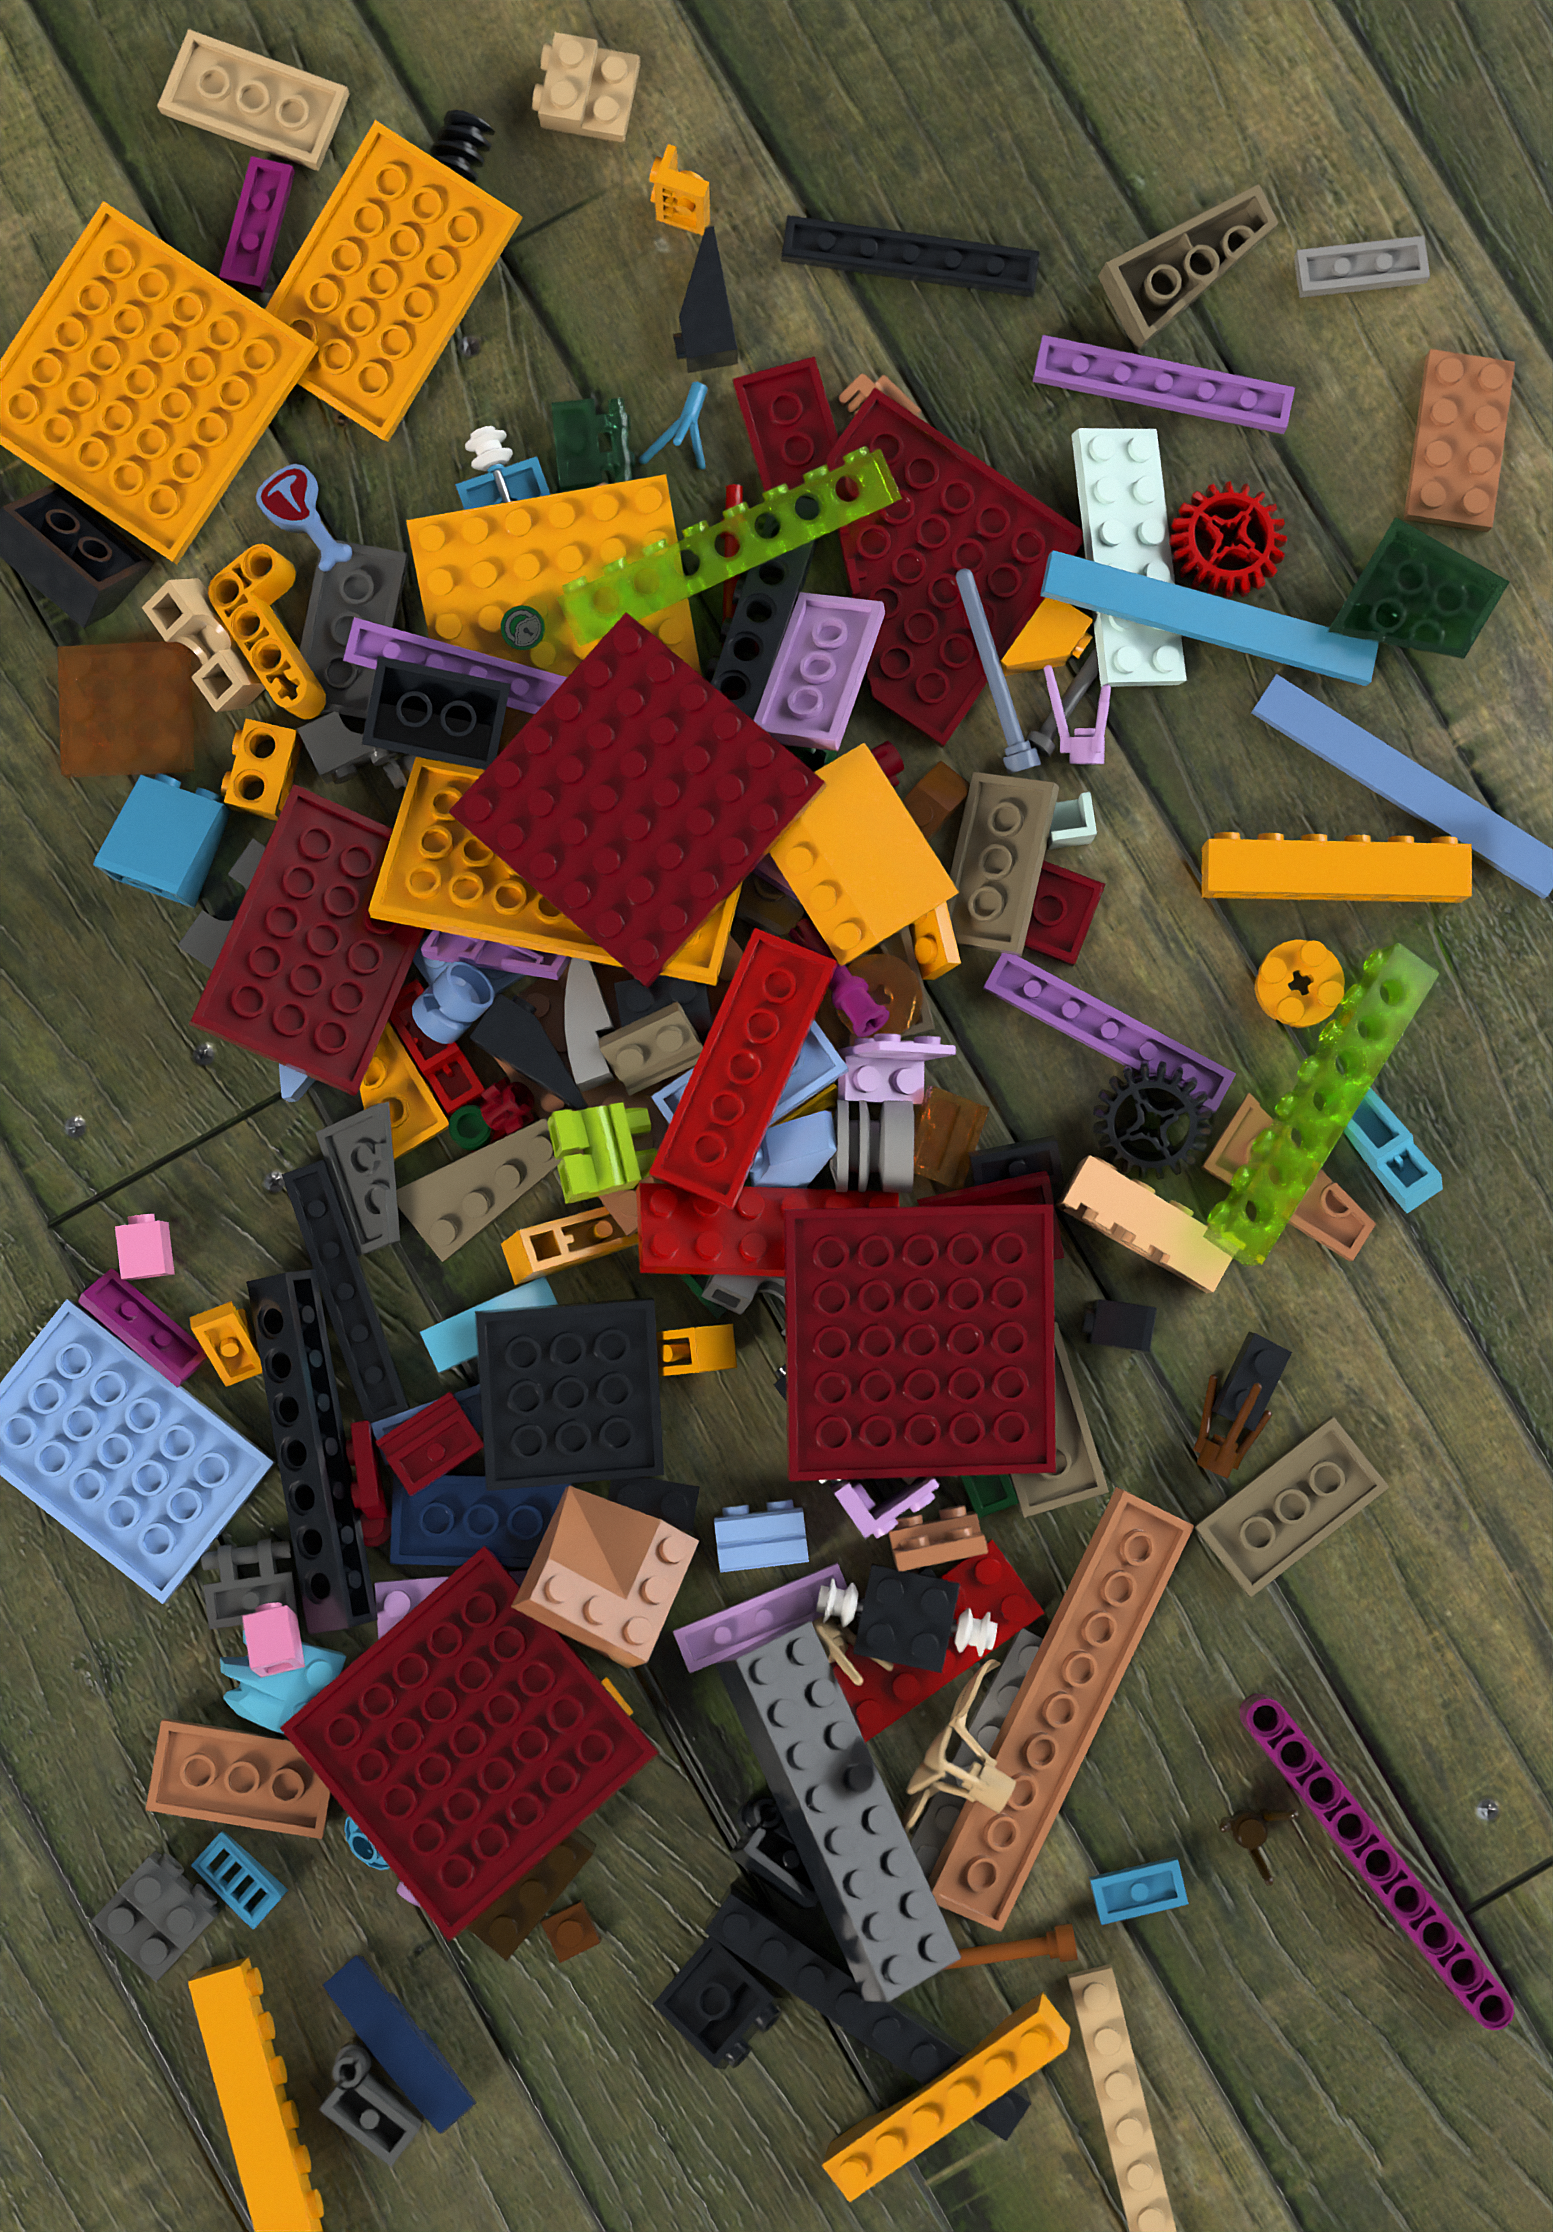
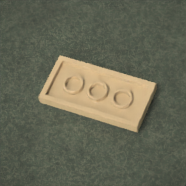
M188 29L157 107L160 113L319 171L350 94L346 86Z

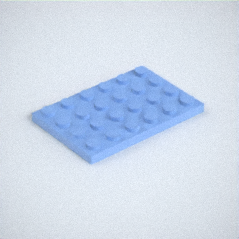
M66 1299L0 1382V1475L162 1604L167 1603L199 1562L201 1556L207 1552L277 1462L181 1385L178 1388L115 1333L71 1299Z

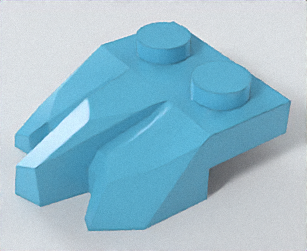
M243 1630V1643L247 1645L245 1630ZM301 1642L305 1667L262 1678L250 1669L248 1655L245 1657H220L221 1673L240 1681L238 1688L227 1691L223 1699L237 1715L272 1731L283 1733L280 1727L341 1674L346 1656L342 1652Z

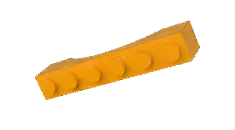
M1040 1993L1006 2017L974 2049L932 2082L894 2106L864 2118L830 2142L822 2163L823 2168L847 2200L851 2202L1064 2052L1068 2047L1069 2026L1044 1993Z

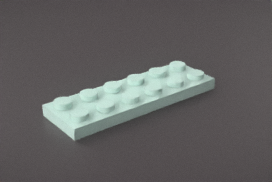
M1077 429L1071 435L1086 560L1175 584L1157 429ZM1092 610L1101 687L1105 684H1109L1111 687L1180 685L1187 681L1181 635Z

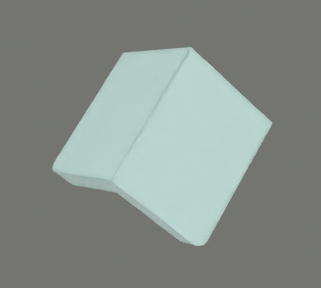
M1081 793L1076 800L1056 802L1047 841L1048 850L1091 844L1097 835L1091 793Z

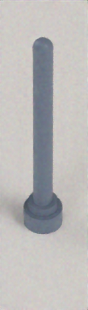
M960 569L956 574V581L1008 747L1004 748L1007 757H1004L1003 761L1009 775L1040 765L1041 762L1036 747L1031 748L1030 742L1024 740L974 576L969 569Z

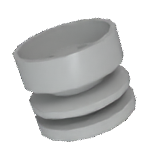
M837 1100L833 1125L838 1149L829 1159L830 1168L836 1183V1192L848 1191V1173H857L858 1192L866 1191L870 1173H878L882 1193H911L914 1171L913 1101L884 1100L879 1120H870L866 1100H859L858 1120H849L848 1100Z

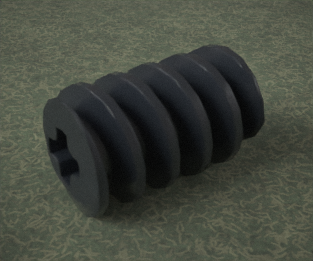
M463 110L448 111L443 119L445 126H442L437 132L438 141L434 142L431 146V156L468 181L475 183L479 177L470 168V165L474 167L484 166V158L476 151L489 152L491 150V143L483 135H494L495 131L488 123L474 114Z

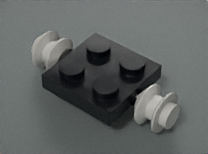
M871 1563L864 1599L860 1598L859 1602H857L859 1593L854 1583L851 1582L846 1590L837 1589L835 1580L832 1578L829 1587L821 1585L816 1606V1612L824 1613L823 1623L833 1615L840 1617L842 1627H846L854 1619L855 1611H857L856 1616L860 1617L853 1654L942 1673L949 1637L954 1636L955 1645L960 1653H962L967 1645L976 1646L979 1657H982L984 1648L993 1649L997 1632V1623L990 1622V1612H987L982 1620L973 1618L971 1609L967 1608L959 1615L958 1621L953 1618L960 1588L959 1582L905 1570L898 1571L896 1568Z

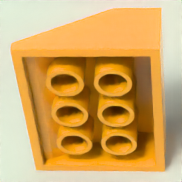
M862 743L814 772L826 782L827 787L769 851L840 966L855 960L959 893L866 743Z

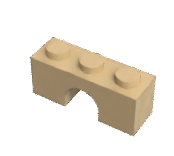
M199 578L168 580L144 604L142 609L166 642H180L189 647L199 657L203 666L191 678L215 712L244 709L266 689L213 607L208 597V590Z

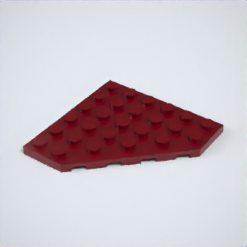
M874 387L825 459L826 471L851 598L882 601L885 609V615L866 668L871 700L943 749L988 682L956 581L957 572L960 569L967 568L974 576L1001 662L1045 599L1040 594L1049 554L1054 550L1074 556L1084 541L1083 530Z

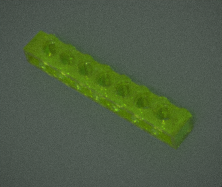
M867 446L862 447L842 457L846 464L831 472H829L827 465L818 467L802 475L805 484L789 490L786 483L763 493L765 502L749 509L746 501L723 511L722 514L725 520L709 527L706 520L682 530L685 539L669 546L666 538L641 549L645 556L642 559L628 564L626 557H623L602 567L605 576L589 583L586 576H582L561 586L564 594L557 597V600L579 648L604 637L625 612L639 621L899 501L902 497L881 449L869 453ZM847 477L856 482L859 492L854 501L845 502L837 496L835 486L838 479ZM810 496L816 500L819 511L815 519L803 520L797 515L795 503L799 497ZM769 514L777 520L779 531L776 537L764 539L756 533L754 525L758 516ZM731 533L737 538L739 549L735 556L726 558L716 552L714 541L717 535ZM690 551L697 556L699 568L694 575L683 576L676 571L674 558L678 553ZM643 569L652 570L659 578L658 589L649 595L639 593L633 583L636 573ZM611 588L618 594L619 605L615 611L602 613L596 609L593 598L599 589Z
M1399 943L1382 949L1377 948L1368 956L1363 964V970L1366 972L1358 984L1356 983L1351 986L1343 996L1341 1005L1344 1008L1338 1018L1331 1020L1322 1030L1319 1036V1041L1322 1044L1315 1055L1309 1056L1300 1066L1297 1072V1077L1300 1078L1292 1092H1287L1279 1100L1274 1110L1277 1114L1270 1128H1265L1257 1136L1252 1145V1149L1255 1151L1247 1165L1243 1164L1234 1173L1229 1183L1232 1190L1225 1201H1220L1212 1209L1207 1218V1223L1210 1225L1203 1237L1244 1266L1263 1264L1439 975L1438 971ZM1381 985L1388 991V1003H1385L1380 996ZM1359 1020L1367 1028L1366 1039L1362 1038L1358 1032ZM1337 1056L1341 1057L1345 1063L1344 1075H1341L1336 1068L1335 1061ZM1315 1092H1318L1323 1098L1324 1105L1321 1112L1315 1107L1313 1102ZM1293 1127L1301 1135L1302 1141L1299 1148L1291 1140ZM1271 1164L1275 1165L1279 1171V1181L1276 1185L1271 1182L1268 1176ZM1249 1200L1255 1204L1257 1209V1216L1254 1222L1246 1215L1245 1209Z

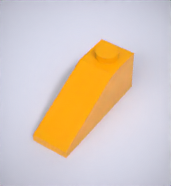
M603 1206L518 1230L502 1242L501 1246L514 1284L517 1285L558 1273L639 1243L638 1231L631 1237H628L607 1208Z

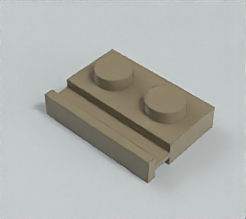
M678 1001L598 1039L599 1049L618 1079L626 1086L629 1096L694 1066L704 1046Z

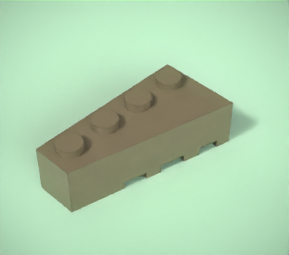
M1259 184L1106 262L1098 278L1136 353L1260 244L1276 227L1278 221Z

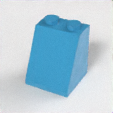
M156 773L155 779L140 775L101 846L93 865L113 880L195 908L231 811L224 804L220 803L222 799L220 795L209 790L197 788L194 794L180 789L181 782L160 773Z

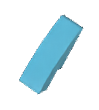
M1359 1074L1323 1098L1325 1105L1355 1149L1406 1213H1409L1443 1189L1441 1173L1414 1144L1413 1135Z
M545 1276L421 1331L420 1334L438 1373H441L477 1356L475 1311L558 1305V1302Z

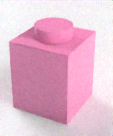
M143 1214L128 1217V1225L115 1226L121 1279L138 1280L175 1274L168 1222L155 1221L154 1214Z
M267 1603L256 1607V1613L242 1616L251 1670L262 1678L305 1667L298 1618L287 1605Z

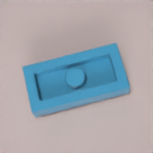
M1176 1856L1089 1877L1101 1925L1189 1904Z

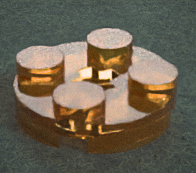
M871 954L866 957L856 958L851 962L847 969L853 976H859L869 985L868 993L870 991L875 992L878 986H884L885 994L891 996L890 1004H882L889 1011L887 1022L875 1033L860 1038H874L875 1034H899L902 1036L906 1031H909L917 1023L924 1003V994L917 975L904 961L888 954ZM837 1009L839 1019L855 1034L853 1022L843 1010Z

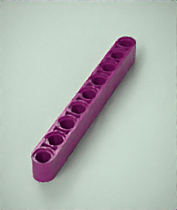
M1262 1693L1246 1697L1239 1710L1243 1726L1464 2009L1484 2028L1500 2030L1506 2027L1514 2015V2004L1510 1996L1283 1706L1270 1696ZM1262 1705L1271 1706L1273 1710L1271 1722L1264 1727H1256L1253 1723L1254 1711ZM1290 1741L1299 1742L1301 1747L1299 1757L1291 1763L1283 1762L1281 1759L1282 1747ZM1318 1777H1326L1329 1785L1326 1794L1320 1798H1311L1309 1787L1312 1781ZM1347 1813L1355 1814L1357 1823L1353 1831L1348 1834H1340L1337 1829L1339 1819ZM1376 1849L1383 1850L1385 1857L1383 1864L1375 1870H1368L1366 1868L1368 1854ZM1402 1886H1411L1413 1892L1411 1900L1402 1906L1395 1905V1892ZM1439 1922L1441 1927L1439 1936L1430 1942L1423 1941L1422 1933L1427 1924ZM1467 1958L1469 1961L1468 1971L1461 1977L1453 1978L1451 1976L1452 1965L1459 1959ZM1496 1995L1497 2004L1494 2010L1487 2014H1481L1479 2006L1484 1997Z

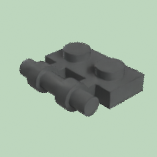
M272 1538L258 1540V1545L235 1548L233 1544L222 1545L218 1547V1551L205 1552L201 1556L203 1570L219 1569L221 1582L203 1585L209 1629L244 1625L242 1616L256 1613V1607L267 1603L287 1605L297 1617L300 1616L295 1571L277 1573L276 1560L293 1557L291 1540L274 1542ZM259 1563L261 1576L238 1579L237 1566Z

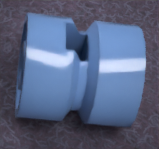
M455 961L448 965L435 979L434 984L429 986L414 1001L412 1015L417 1026L428 1037L442 1044H451L458 1040L471 1026L472 1022L478 1019L492 1005L494 990L489 980L480 970L468 963Z

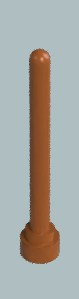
M1072 1923L1055 1925V1930L1046 1931V1936L958 1949L961 1959L942 1970L1050 1955V1959L1059 1958L1060 1963L1078 1960Z

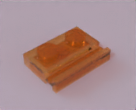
M928 1086L914 1124L913 1174L942 1183L953 1189L961 1190L970 1167L968 1152L976 1150L990 1107L972 1102V1100L938 1087Z

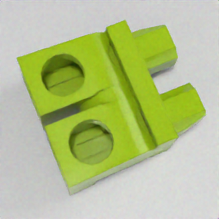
M623 1102L610 1104L609 1106H597L579 1111H571V1109L554 1111L548 1119L547 1124L555 1159H562L557 1168L566 1204L620 1190L634 1189L640 1180L651 1177L649 1171L658 1153L656 1148L635 1152L632 1137L646 1135L651 1131V1122L647 1108L625 1109Z

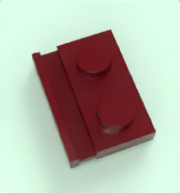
M448 1392L375 1441L410 1496H414L481 1451L484 1447L481 1435L458 1403L453 1392Z

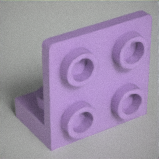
M875 1034L874 1038L854 1039V1046L838 1049L839 1056L849 1069L847 1073L838 1078V1100H848V1102L859 1103V1100H866L867 1103L883 1104L884 1100L913 1101V1106L923 1105L924 1061L956 1055V1046L940 1045V1037L935 1036L914 1037V1041H901V1035Z
M918 1477L911 1485H906L874 1509L872 1508L875 1504L858 1480L849 1484L846 1479H842L835 1485L832 1483L829 1487L862 1535L866 1538L873 1533L876 1538H879L898 1524L895 1517L910 1508L912 1512H916L929 1504L935 1498L932 1491L938 1488L939 1485L933 1477Z

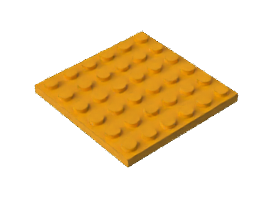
M103 201L0 359V445L175 564H178L319 347Z
M666 474L406 520L429 639L568 677L623 614L627 612L702 676ZM521 605L532 607L540 613L544 620V637L536 647L530 650L515 649L509 646L502 637V618L513 607ZM506 706L497 756L535 714Z

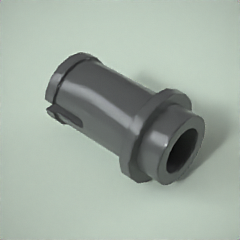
M406 754L397 760L393 757L389 758L390 763L383 768L395 790L402 786L406 789L415 758L420 756Z

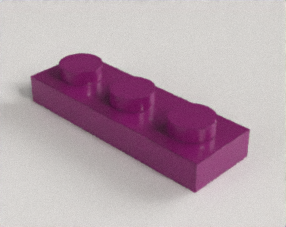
M251 156L219 274L220 280L227 285L264 293L295 175L293 166Z
M110 1268L81 1294L78 1302L177 1388L207 1361V1354L195 1339L128 1281L121 1279V1275L113 1268Z

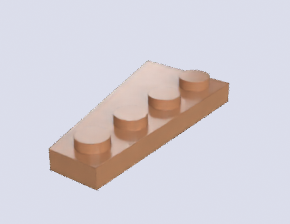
M1250 1093L1246 1094L1201 1168L1349 1262L1353 1261L1376 1223L1337 1183H1334L1318 1167L1319 1164L1288 1136V1132L1259 1106L1260 1103Z

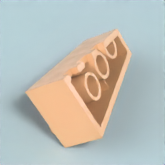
M1089 1155L1079 1162L1056 1202V1208L1206 1293L1215 1291L1239 1248V1245L1230 1241L1233 1235L1231 1232L1212 1222H1209L1207 1226L1192 1217L1194 1212L1174 1200H1171L1169 1203L1154 1194L1155 1190L1135 1178H1132V1180L1118 1173L1116 1167L1101 1158Z

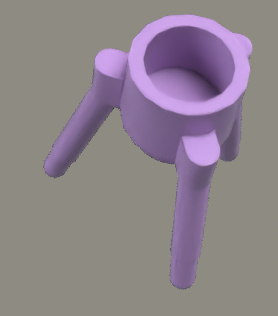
M1046 665L1044 672L1060 735V753H1070L1069 764H1104V734L1111 686L1105 684L1101 688L1095 728H1076L1074 737H1070L1053 668L1051 665Z

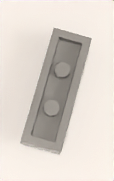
M1424 236L1297 250L1294 256L1300 298L1426 284L1430 278Z

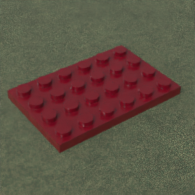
M293 784L188 1025L355 1096L361 1086L425 931V928L371 918L368 911L393 829Z

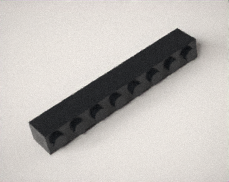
M730 1884L706 1920L705 1933L925 2086L971 2051L897 1998L889 2002L864 2001L848 1964L733 1884ZM1018 2083L971 2116V2118L1007 2142L1032 2104L1028 2091Z

